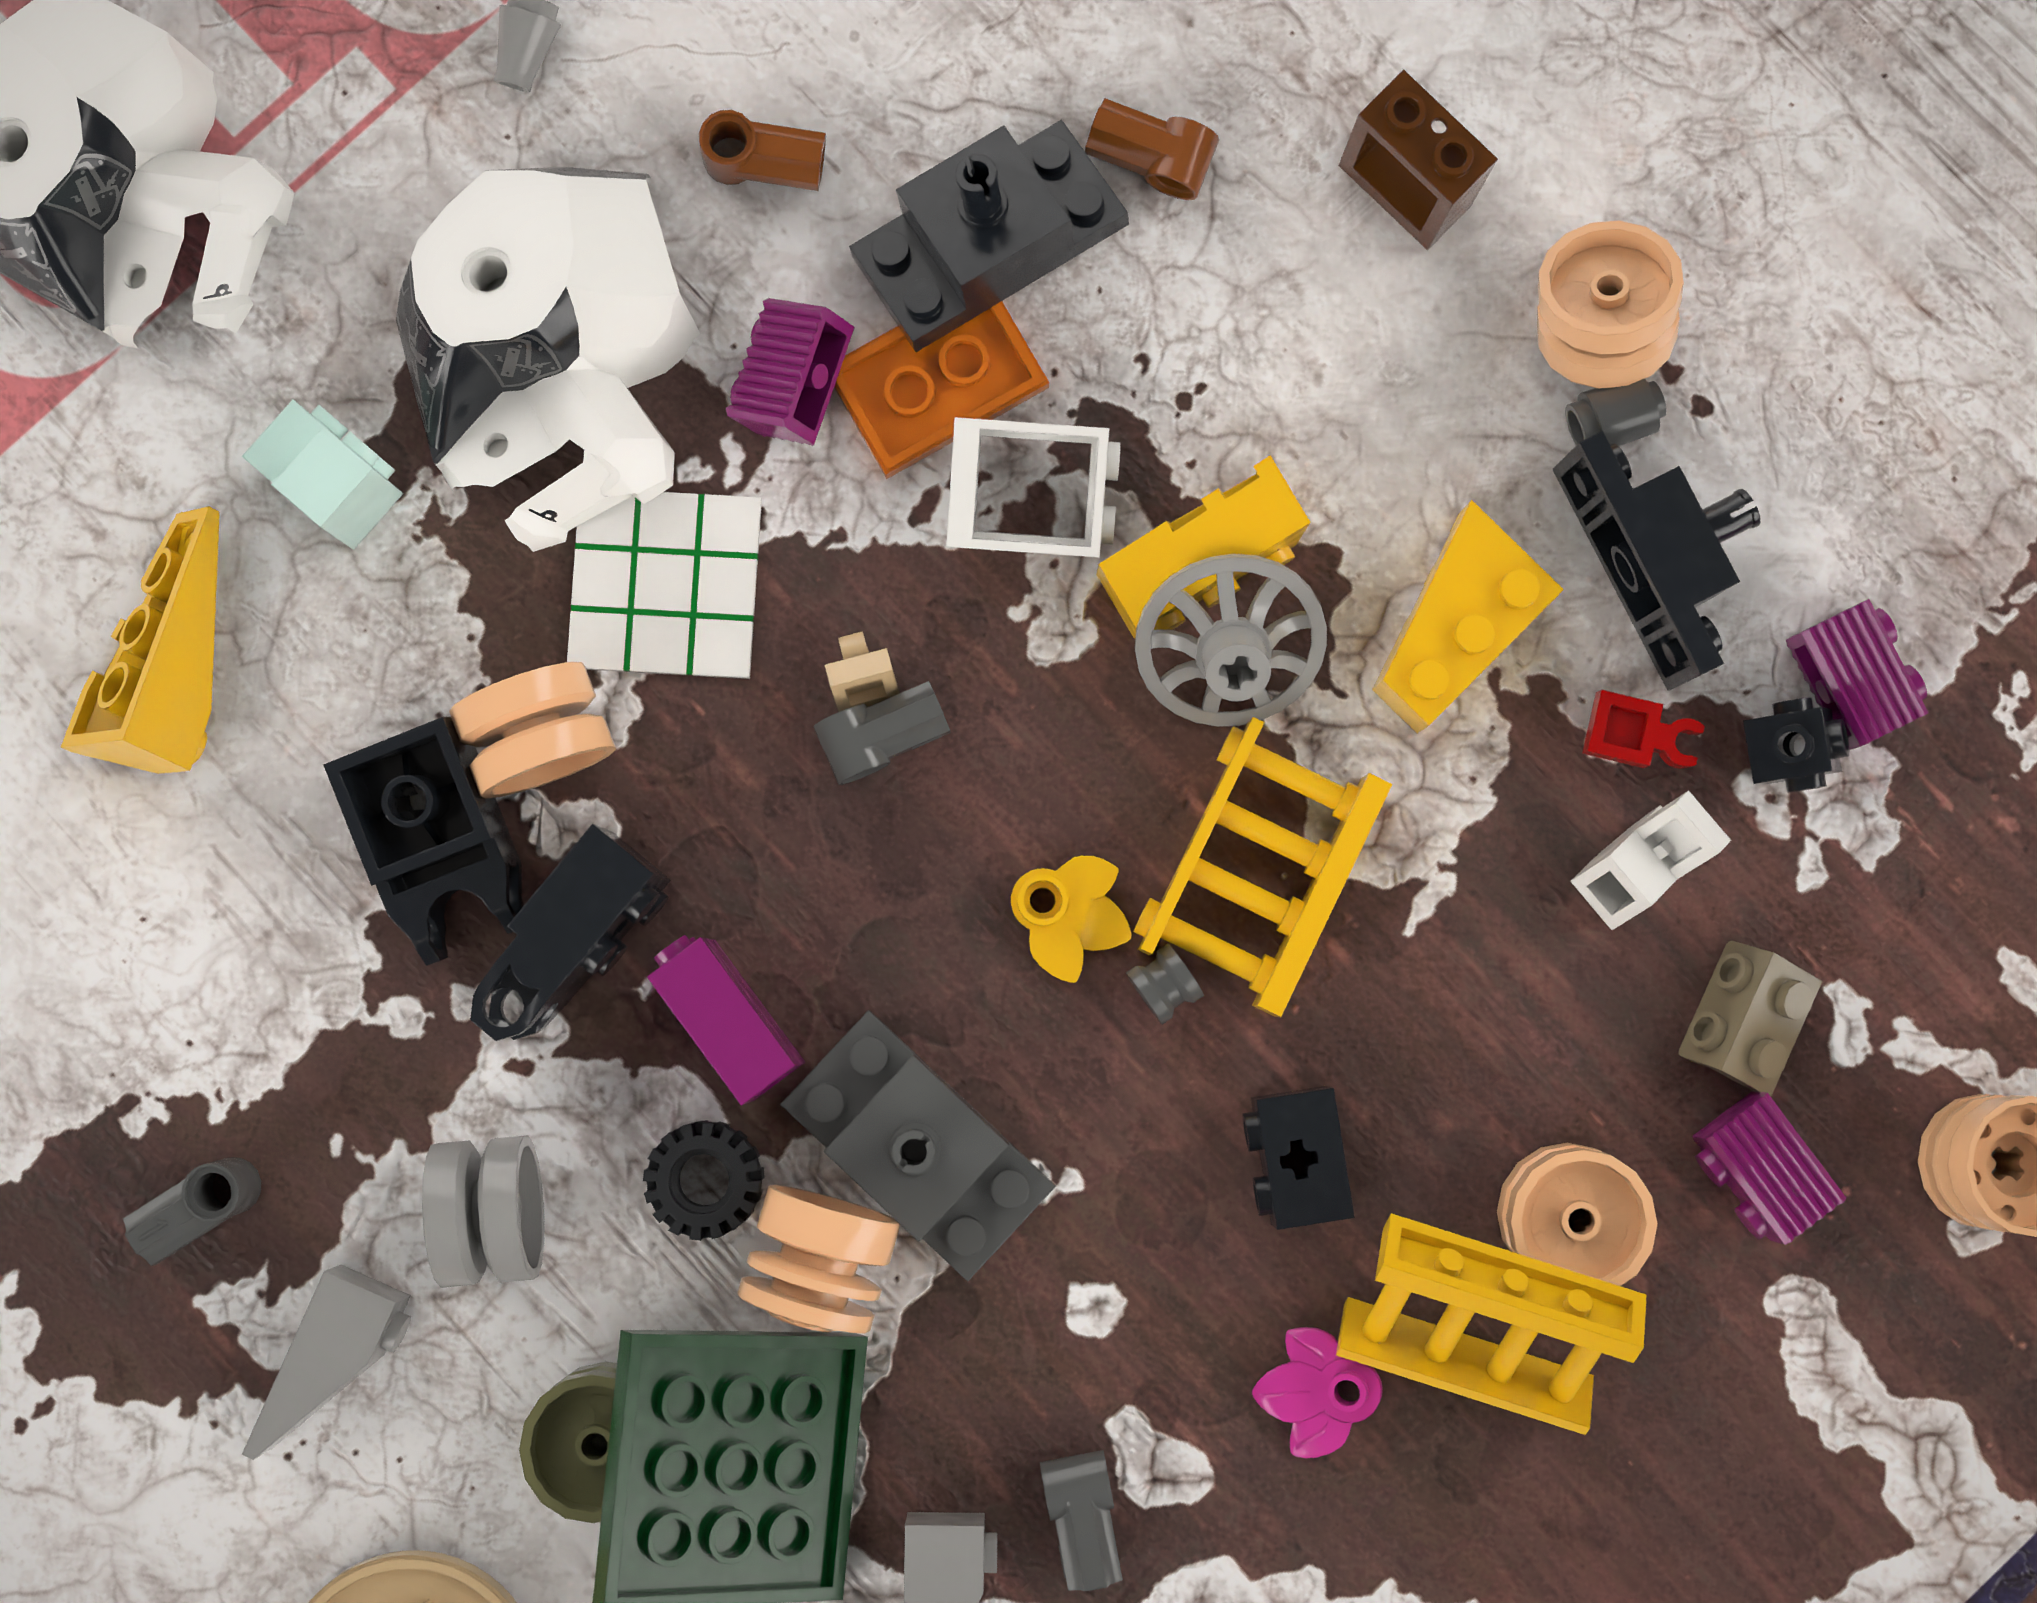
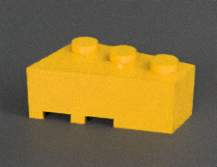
M1271 455L1253 466L1256 470L1255 475L1225 492H1222L1220 488L1216 489L1201 499L1203 505L1171 523L1165 521L1098 564L1096 575L1134 639L1142 610L1154 591L1171 575L1189 564L1209 557L1228 554L1257 555L1279 562L1282 565L1289 563L1295 558L1291 548L1298 544L1311 522ZM1233 572L1235 593L1241 589L1236 580L1248 574V572ZM1216 574L1199 579L1184 588L1197 602L1204 600L1208 608L1219 603ZM1168 602L1159 615L1154 630H1173L1185 622L1186 619L1180 609Z
M1473 500L1458 514L1450 534L1424 583L1425 585L1372 689L1417 734L1427 728L1564 590Z

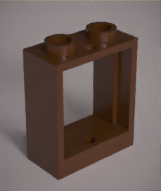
M1403 69L1358 114L1338 166L1428 251L1471 207L1498 158ZM1434 121H1441L1445 124L1446 131L1436 133L1433 131L1431 124Z

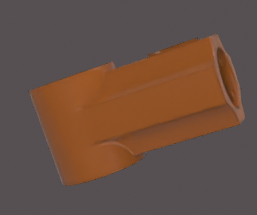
M1104 98L1092 123L1085 146V153L1145 176L1146 182L1151 187L1168 196L1182 200H1195L1217 148L1219 137L1212 129L1197 121L1176 116L1169 117L1167 121Z
M734 110L717 111L702 123L699 131V143L703 164L707 173L715 181L726 185H736L749 180L819 191L824 165L826 133L752 122L742 113ZM725 138L740 140L745 145L744 150L739 155L730 158L717 155L713 148L719 141Z

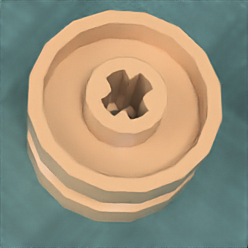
M1619 220L1589 223L1566 233L1547 251L1538 277L1537 334L1539 349L1552 369L1574 383L1598 389L1627 386L1652 376L1670 358L1678 337L1679 307L1682 301L1684 281L1681 259L1668 240L1645 226Z
M565 662L515 675L470 694L454 704L450 709L449 713L460 742L473 747L488 746L469 765L481 797L485 799L502 797L548 784L590 767L610 756L616 750L607 723L602 716L579 714L596 697L586 667L582 662Z
M1568 1142L1540 1147L1517 1162L1501 1188L1497 1216L1502 1240L1511 1252L1618 1286L1635 1277L1652 1253L1657 1229L1652 1195L1638 1174L1612 1155L1595 1148ZM1581 1208L1586 1212L1585 1218L1575 1220L1572 1231L1569 1227V1216L1574 1210Z

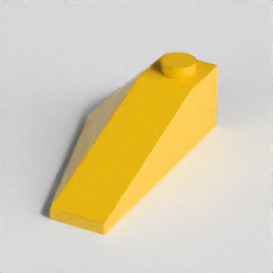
M207 506L176 514L141 579V589L147 596L143 603L132 611L127 620L120 618L111 635L113 639L119 641L120 646L104 675L92 670L81 691L61 748L72 753L157 774L190 771L192 764L200 758L207 743L205 728L212 709L219 511Z

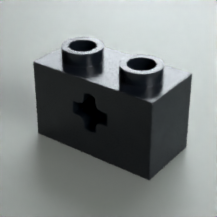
M1321 1086L1251 1097L1253 1112L1243 1113L1242 1117L1248 1151L1259 1150L1263 1176L1253 1177V1190L1258 1215H1269L1271 1225L1277 1230L1355 1218L1334 1088ZM1295 1140L1300 1148L1311 1152V1160L1301 1162V1174L1295 1175L1290 1167L1280 1164V1156L1290 1153V1141Z

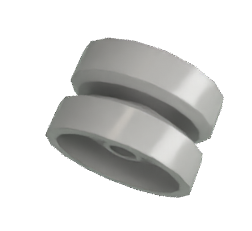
M528 1135L491 1139L482 1157L470 1140L436 1143L430 1146L423 1173V1230L431 1272L434 1280L441 1288L475 1285L480 1282L487 1265L500 1283L534 1280L539 1276L544 1250L543 1188L534 1144Z

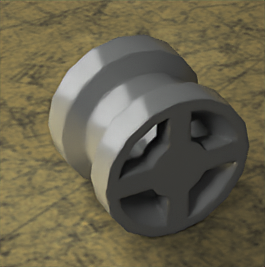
M1169 944L1157 950L1156 959L1147 966L1136 965L1126 972L1127 977L1161 1025L1173 1018L1174 1009L1183 1002L1195 1003L1204 996L1188 968Z

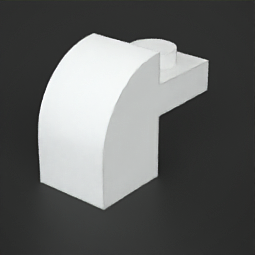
M1688 790L1666 806L1662 807L1659 805L1633 824L1595 856L1570 882L1609 928L1613 930L1651 907L1677 879L1719 854L1731 839Z

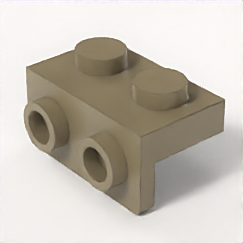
M1729 941L1722 952L1679 1048V1055L1688 1061L1711 1068L1752 1091L1767 1092L1771 1097L1822 981L1774 952Z

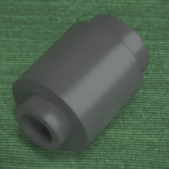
M1642 379L1627 386L1594 388L1582 392L1578 395L1576 402L1566 405L1565 415L1568 429L1575 445L1603 431L1610 445L1615 443L1618 446H1622L1657 433L1660 429V418L1666 416V403L1658 384L1655 381L1647 382L1646 379Z

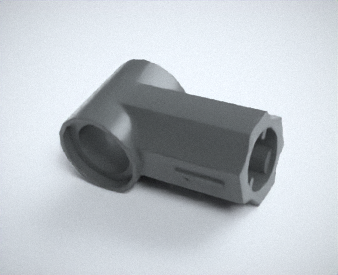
M929 681L870 707H867L866 704H861L845 709L814 725V730L838 785H844L875 773L891 763V758L917 749L951 733Z
M228 1157L194 1168L183 1181L123 1218L126 1228L125 1237L137 1255L142 1256L151 1266L159 1264L232 1216L248 1211L256 1204L261 1194L262 1182L258 1170L249 1161L237 1157ZM217 1174L224 1176L231 1186V1198L227 1205L221 1203L215 1197L213 1191V1181Z
M1104 1450L1040 1462L1050 1521L1055 1520L1060 1544L1058 1545L1068 1591L1097 1590L1122 1581L1123 1578L1110 1509H1114Z

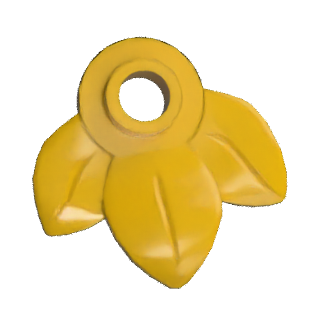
M1095 856L1073 857L1056 871L1044 868L1031 870L1020 877L1012 890V911L1016 919L1030 930L1029 943L1032 957L1040 967L1060 980L1073 983L1078 981L1083 966L1084 950L1098 951L1111 949L1131 939V930L1123 912L1112 900L1105 896L1112 888L1119 869L1104 859ZM1037 889H1047L1054 895L1055 904L1049 912L1039 913L1032 908L1030 897Z

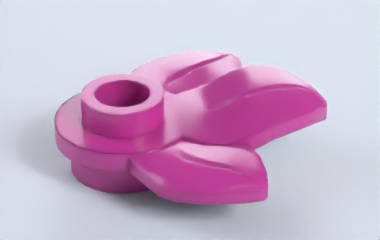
M1313 1327L1289 1329L1286 1332L1285 1342L1287 1354L1291 1362L1281 1364L1268 1371L1254 1386L1252 1395L1260 1407L1268 1414L1283 1422L1293 1423L1290 1435V1451L1292 1455L1301 1458H1317L1330 1454L1342 1447L1348 1438L1352 1423L1363 1421L1375 1412L1382 1398V1383L1374 1367L1336 1356L1338 1341L1327 1331ZM1343 1380L1354 1382L1360 1391L1359 1399L1346 1401L1341 1398L1337 1391L1338 1383Z

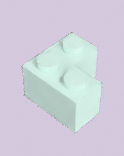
M292 399L242 457L272 482L271 485L319 527L354 550L403 495L398 488L388 481L389 477L396 470L352 432L349 431L340 440L348 429L319 404L309 413Z

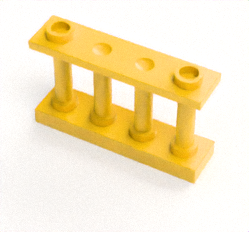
M1252 717L1244 731L1235 726L1231 728L1217 757V761L1227 765L1161 902L1149 898L1133 932L1144 937L1138 950L1147 955L1153 954L1161 938L1249 981V989L1257 992L1252 1006L1274 1017H1281L1392 784L1371 773L1362 777L1358 785L1347 782L1345 786L1329 780L1255 744L1264 722ZM1243 766L1333 809L1331 816L1339 819L1340 823L1330 843L1320 839L1316 844L1227 801ZM1215 824L1221 825L1305 866L1304 873L1313 877L1303 900L1292 896L1290 901L1285 900L1199 858ZM1190 881L1278 924L1276 931L1284 934L1285 937L1275 958L1264 954L1261 959L1173 916L1174 908L1187 882Z
M1391 1213L1382 1231L1375 1281L1385 1285L1374 1305L1347 1297L1343 1308L1336 1356L1586 1435L1591 1423L1594 1375L1589 1373L1602 1353L1631 1363L1635 1362L1644 1349L1647 1295ZM1411 1292L1448 1304L1437 1325L1401 1314ZM1474 1313L1511 1324L1499 1345L1463 1334ZM1538 1333L1575 1344L1562 1365L1526 1354Z

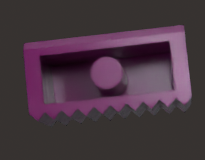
M767 298L763 301L764 310L759 313V319L755 322L751 331L752 345L746 348L748 357L742 360L744 369L738 372L739 377L732 386L730 395L731 405L726 407L727 416L764 437L786 439L791 442L814 446L855 327L827 307Z
M1870 599L1786 639L1787 647L1792 651V656L1797 661L1798 668L1803 672L1804 680L1809 684L1810 691L1815 695L1816 703L1820 707L1832 709L1833 720L1841 718L1844 720L1850 750L1866 745L1929 713L1922 701L1927 698V688L1921 675L1913 666H1904L1893 643L1897 642L1898 635L1892 619L1883 609L1878 608L1875 610Z
M1751 1091L1692 1136L1694 1142L1701 1149V1152L1695 1156L1698 1164L1718 1187L1726 1183L1731 1188L1733 1194L1741 1203L1734 1208L1738 1218L1749 1232L1759 1240L1766 1236L1771 1241L1786 1245L1847 1199L1767 1092Z

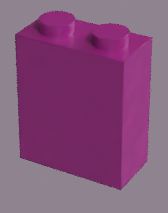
M684 935L654 957V960L660 967L647 976L648 980L741 1106L755 1101L806 1063L716 940L699 937L697 940L695 937L688 939Z

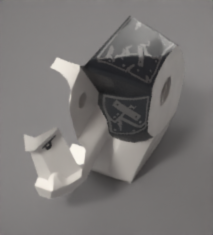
M32 0L0 23V273L103 331L121 345L139 349L133 343V335L144 319L162 304L184 239L185 217L201 212L205 214L211 224L192 304L194 314L192 320L214 329L228 328L237 333L253 306L248 294L272 227L287 225L295 193L274 169L254 158L200 152L215 119L217 95L213 84L214 72L166 31L108 0Z
M573 167L485 170L442 210L418 239L400 289L396 324L432 460L442 472L451 489L470 485L493 487L556 452L569 439L584 449L582 464L518 506L512 515L505 520L515 538L527 545L533 552L566 542L569 530L631 496L636 497L644 505L673 486L675 452L627 388L662 375L685 357L693 340L700 335V332L679 293L646 182V178H651L649 174Z

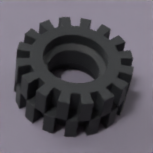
M708 1120L683 1125L664 1136L660 1144L652 1149L648 1157L650 1162L643 1174V1181H647V1191L644 1192L646 1203L651 1202L655 1213L652 1215L659 1223L665 1222L670 1227L668 1231L677 1236L684 1234L690 1236L689 1240L699 1241L703 1238L712 1237V1239L722 1237L746 1221L755 1211L754 1208L761 1199L764 1190L761 1189L762 1180L765 1178L764 1167L760 1166L758 1159L760 1154L756 1146L752 1147L747 1141L748 1136L740 1130L736 1131L730 1128V1124L720 1121L708 1122ZM706 1154L714 1156L724 1164L728 1171V1189L722 1199L710 1205L697 1204L688 1199L682 1191L680 1185L681 1170L684 1164L696 1155Z

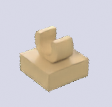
M863 631L838 638L844 660L826 664L825 668L839 712L861 704H866L867 707H870L900 694L887 648L869 653Z

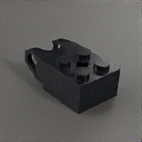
M451 717L438 718L323 764L371 886L376 885L387 915L412 941L426 966L448 958L445 942L446 924L444 913L447 902L458 890L472 892L481 898L488 910L498 918L507 934L513 932L507 925L524 906L522 901L521 861L496 798L485 799L480 796L469 766L478 755L476 747L460 742ZM414 786L418 790H423L426 796L425 809L414 810L411 806L410 796L418 794Z
M592 824L507 925L508 928L517 934V937L497 959L478 985L472 999L470 1020L495 1041L510 1037L516 1040L543 1030L568 1004L588 978L597 972L604 976L614 967L628 948L621 940L634 924L639 922L646 926L659 913L669 898L662 891L671 880L615 833ZM512 990L520 995L524 1004L523 1013L514 1023L509 1022L503 1010L504 1001ZM490 994H492L488 1018L485 1010L486 1001Z

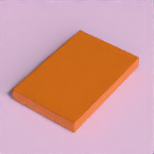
M1001 301L918 352H915L898 326L845 355L834 389L886 479L952 443L955 417L993 420L1048 389L1049 381Z

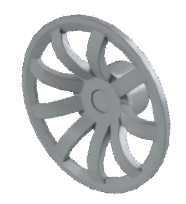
M1228 554L1213 556L1189 564L1171 575L1154 591L1144 606L1136 627L1135 637L1138 669L1148 690L1159 703L1176 715L1195 723L1211 726L1245 725L1252 717L1263 720L1281 712L1296 701L1312 684L1322 666L1325 655L1327 625L1321 604L1316 595L1296 572L1279 562L1257 555ZM1234 571L1255 573L1268 577L1258 589L1245 618L1238 617L1233 579ZM1216 574L1221 612V620L1216 622L1184 590L1185 587L1195 581ZM1284 587H1287L1299 599L1305 611L1287 614L1264 629L1265 617L1274 598ZM1168 602L1180 609L1192 622L1200 634L1199 638L1174 630H1154L1156 621ZM1311 628V646L1307 659L1288 651L1272 650L1280 639L1293 631ZM1171 648L1182 651L1195 660L1179 664L1159 678L1153 665L1151 649ZM1271 668L1286 669L1299 675L1286 690L1271 700L1265 688L1271 676ZM1195 678L1206 679L1208 684L1201 708L1184 702L1174 695L1172 691L1183 682ZM1252 698L1256 705L1254 708L1241 711L1218 712L1221 699L1244 701Z

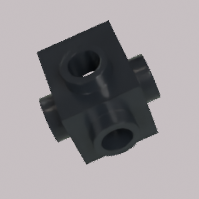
M1800 698L1772 704L1774 715L1743 720L1753 784L1766 785L1785 781L1787 793L1826 787L1825 775L1842 772L1840 758L1848 757L1850 754L1844 720L1842 718L1833 720L1832 709L1825 707L1813 708L1812 698ZM1802 735L1805 747L1803 752L1797 755L1794 751V742L1797 737Z

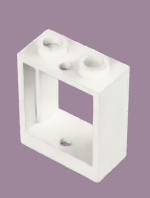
M955 417L946 547L1100 558L1101 544L1113 545L1116 506H1104L1105 480L1118 481L1120 442H1108L1109 428ZM981 436L1091 444L1084 538L975 531Z

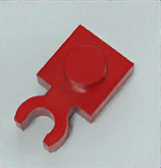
M1600 690L1595 694L1582 754L1646 768L1651 764L1653 752H1656L1671 767L1678 769L1689 768L1697 764L1698 758L1680 753L1676 748V737L1680 732L1694 736L1700 735L1704 732L1705 726L1701 722L1690 718L1679 719L1669 724L1661 723L1660 719L1664 704Z

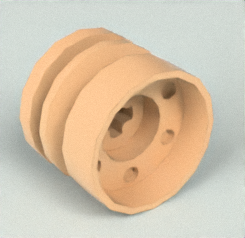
M1977 1094L1953 1100L1934 1114L1921 1136L1918 1166L1923 1188L1938 1210L1959 1224L2037 1237V1097Z
M769 1185L757 1228L767 1236L783 1244L780 1252H749L747 1258L749 1266L773 1278L743 1277L737 1293L742 1300L764 1309L771 1316L799 1327L821 1332L843 1331L864 1334L869 1332L875 1315L870 1310L848 1301V1299L876 1301L879 1300L882 1289L872 1281L856 1274L858 1264L868 1266L888 1265L900 1224L893 1217L845 1200L788 1186Z

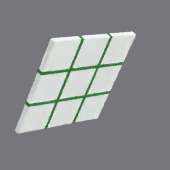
M662 492L643 505L636 497L631 496L578 525L576 529L567 662H582L586 670L750 679L761 497Z

